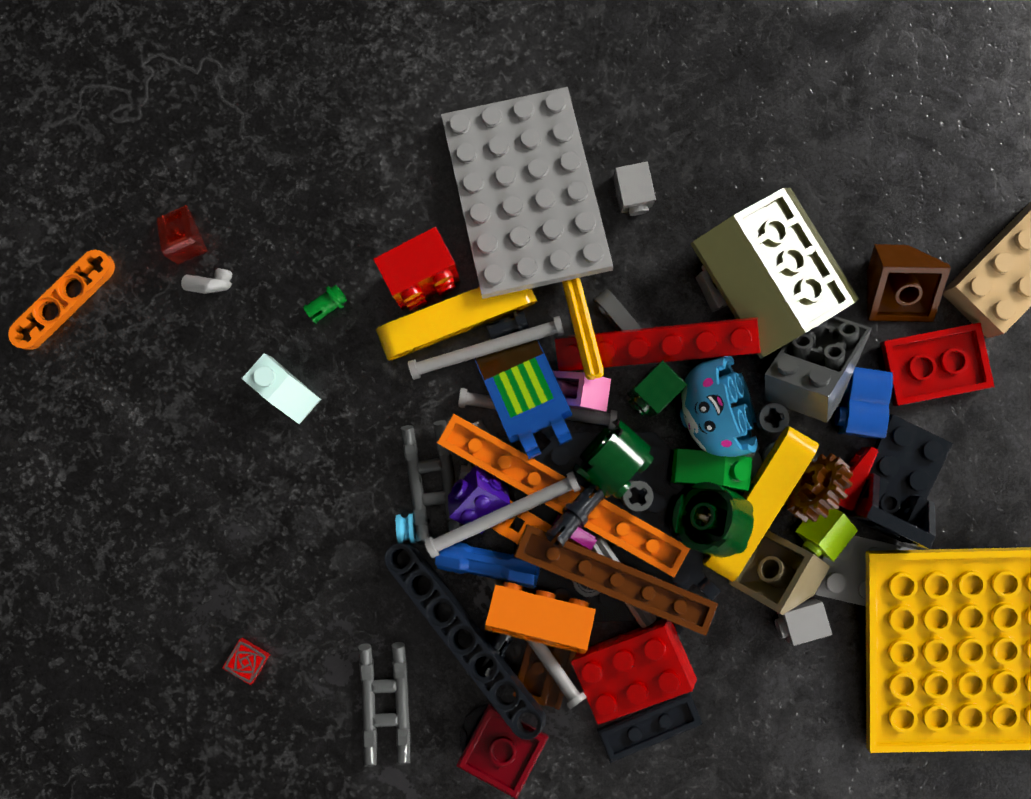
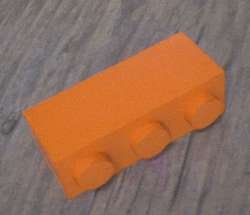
M503 582L502 586L495 584L485 630L585 654L588 649L596 609L588 607V602L575 598H570L569 602L555 599V594L543 590H536L535 594L524 592L521 585L511 582Z

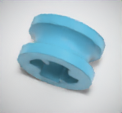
M413 513L408 514L405 518L401 514L396 515L395 523L398 544H403L405 540L415 543L416 533Z

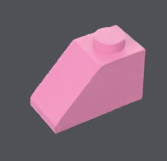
M553 371L569 407L607 412L611 379L601 377L588 380L584 372Z

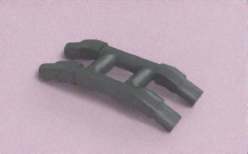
M445 420L433 423L439 458L419 461L414 426L406 425L400 428L408 472L416 542L419 545H424V539L429 538L426 506L445 504L449 532L462 526L461 523L449 518L448 495L456 483L452 452L437 443L447 426ZM441 471L443 491L424 493L421 474Z
M395 642L391 645L394 679L374 680V662L371 645L365 643L358 646L363 720V766L365 767L377 766L376 727L396 726L397 764H410L411 734L408 671L405 644L403 642ZM395 692L396 713L376 714L375 693Z

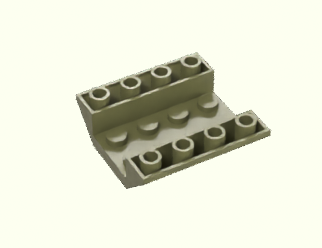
M782 188L731 216L690 243L735 318L758 317L761 353L757 354L760 359L805 334L859 299L791 188Z

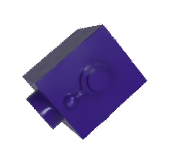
M476 465L463 479H459L454 484L448 495L449 518L463 525L510 504L508 483Z

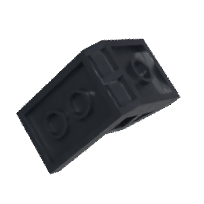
M894 414L889 415L886 437L877 439L874 448L878 449L876 459L854 510H846V515L903 544L930 549L936 537L935 503L927 500L953 443Z

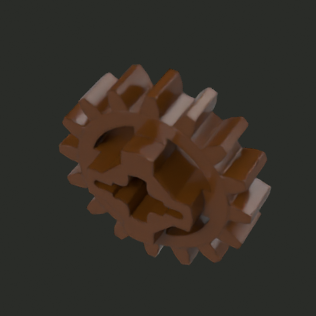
M832 453L827 457L820 454L816 462L811 460L785 503L788 507L786 509L805 523L808 519L816 522L820 514L824 518L828 517L829 509L837 510L841 502L839 499H846L848 496L844 493L845 489L852 487L853 483L848 480L853 476V473L849 470L850 466L839 456L836 457Z

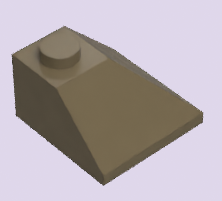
M767 530L735 581H729L728 584L779 614L784 615L815 595L831 566L815 554Z

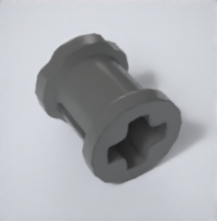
M778 403L765 405L756 414L757 427L767 434L783 431L789 423L787 409ZM769 410H772L773 415L780 416V421L775 422V428L772 427L771 423H765L764 417L769 415Z
M629 481L631 483L630 488L620 498L622 504L633 511L648 509L654 499L652 488L643 481ZM632 488L636 490L643 489L644 493L641 495L643 501L640 504L635 501L630 503L629 498L632 496L630 490Z

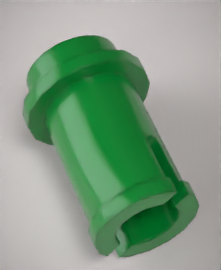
M337 285L333 287L327 286L326 292L308 305L303 306L309 318L312 317L311 320L315 324L336 308L342 309L344 307L343 303L347 301V298Z

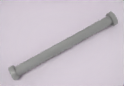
M556 316L553 317L554 321L419 362L415 359L408 361L413 380L421 378V374L557 333L558 336L565 335L561 318Z
M461 388L459 408H465L468 405L496 410L490 395L470 393L468 389ZM570 407L573 416L564 419L606 425L608 429L613 430L616 426L612 422L617 419V410H610V413Z
M574 472L567 473V478L435 539L432 537L424 539L428 553L432 558L439 556V551L569 491L574 490L575 493L580 491L581 487Z
M477 575L480 580H485L492 592H494L495 584L503 585L501 580ZM526 640L569 701L567 706L570 710L587 698L584 692L579 693L546 645Z

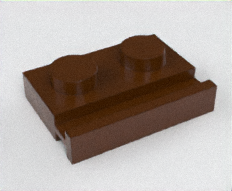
M527 642L518 678L538 704L560 710L564 694ZM546 645L569 677L572 667L571 660L574 658L575 652Z

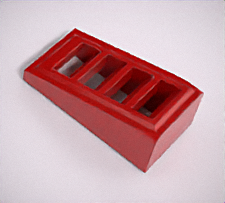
M861 447L847 464L850 466L849 470L853 473V476L848 480L853 484L852 487L844 491L848 495L847 498L839 499L841 501L839 509L854 510L878 454V449L874 447Z

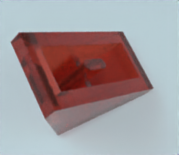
M187 205L157 218L161 252L165 257L176 264H181L208 252Z

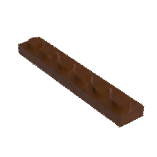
M526 524L514 557L697 633L707 635L718 603L567 541L563 548H558L553 545L558 538L557 536L550 542L545 536V531Z

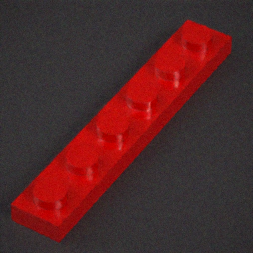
M758 317L594 333L603 368L761 353ZM576 336L555 338L558 370H583Z

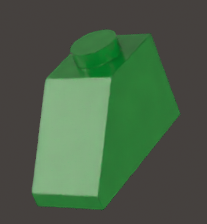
M674 449L671 483L693 486L701 482H710L734 492L750 491L752 458L746 456H716L704 450Z

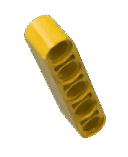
M478 287L378 327L376 332L386 358L390 361L482 326L487 322L513 313V310L520 311L538 301L532 288L482 299L481 290Z
M790 426L783 430L752 479L750 491H746L742 495L753 506L754 523L747 548L744 552L729 557L720 558L706 554L703 560L704 566L732 582L736 580L816 454L819 446L818 442Z

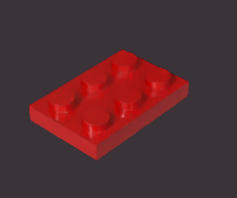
M981 322L880 342L885 369L887 372H893L891 394L893 406L995 387Z

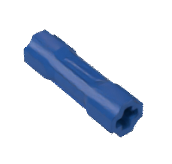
M462 542L439 551V556L435 558V565L440 570L484 576L535 589L540 573V567L516 558L514 554L472 547Z

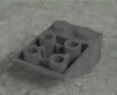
M832 316L784 345L765 373V400L781 404L785 408L827 423L842 400L871 333V327Z

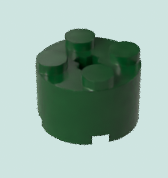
M616 419L612 423L617 427L611 432L605 428L595 437L581 455L585 460L582 467L576 463L574 471L588 483L597 486L595 488L597 491L601 489L605 498L613 495L616 499H619L630 488L631 483L629 480L637 471L639 473L645 471L652 463L654 457L649 454L650 445L620 419Z
M710 482L697 483L691 486L693 489L686 495L682 494L674 507L672 522L675 533L679 534L681 542L686 547L720 558L744 552L747 548L754 523L753 506L749 501L734 491Z

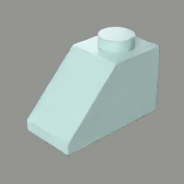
M265 353L242 378L263 398L298 424L306 418L321 400L273 357Z

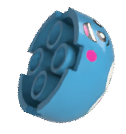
M731 356L716 357L703 361L688 373L684 381L687 386L681 393L682 409L680 410V417L684 427L688 428L693 440L702 450L716 456L737 457L756 452L758 439L756 436L752 437L751 434L756 417L750 393L742 373L733 371L731 365H734V359ZM732 403H737L736 407L731 408Z

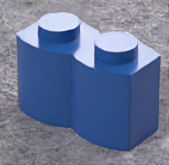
M855 367L842 397V405L838 406L835 412L834 423L836 426H839V434L871 439H883L886 437L889 422V403L893 387V372Z

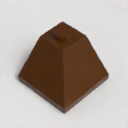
M874 244L867 270L868 320L934 322L951 270L950 265L909 245Z

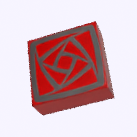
M242 637L224 664L223 669L252 685L271 654Z

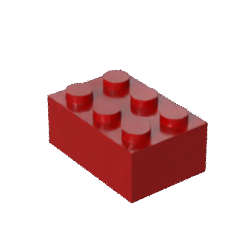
M436 226L373 259L402 311L408 308L411 312L421 308L427 303L426 298L436 293L439 296H443L456 288L455 283L460 281L456 264Z
M666 619L658 620L646 628L640 627L588 647L585 654L577 653L571 660L598 725L692 692L697 681V677L673 622Z

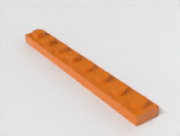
M455 414L451 417L437 442L439 445L527 495L567 478L537 460L529 459L523 452ZM580 485V491L576 493L574 490L569 491L543 504L563 514L562 509L565 505L573 503L584 490V487ZM605 499L587 516L588 522L584 525L587 529L672 577H675L690 550L683 543Z

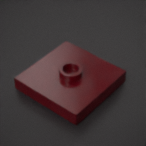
M489 703L456 766L517 799L549 736L540 732L537 737L531 740L519 738L494 706ZM521 721V724H522V726H523L525 729H527V730H535V729H536V728L530 726L529 724H527V723Z

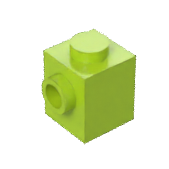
M829 509L828 517L824 518L820 514L816 522H812L810 519L806 523L802 521L795 532L804 541L802 547L805 550L815 554L817 557L822 555L834 562L858 530L843 512Z

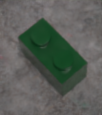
M661 361L627 393L631 398L628 403L639 415L647 414L651 417L660 413L687 384L664 361Z

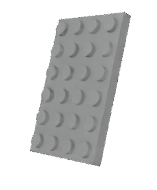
M568 87L441 114L482 299L613 271V263Z

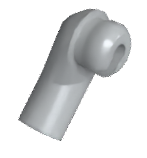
M217 268L214 271V279L186 274L182 278L181 286L185 291L203 294L227 291L232 285L230 282L232 272Z

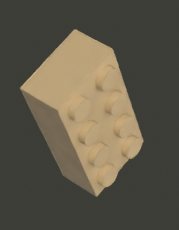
M1031 202L973 259L943 292V296L972 324L981 322L983 335L986 338L1004 334L1031 307Z

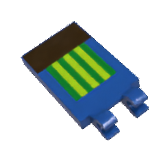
M538 340L474 358L510 442L513 443L520 440L529 459L542 454L533 433L552 426L560 445L573 440L564 419L573 416Z

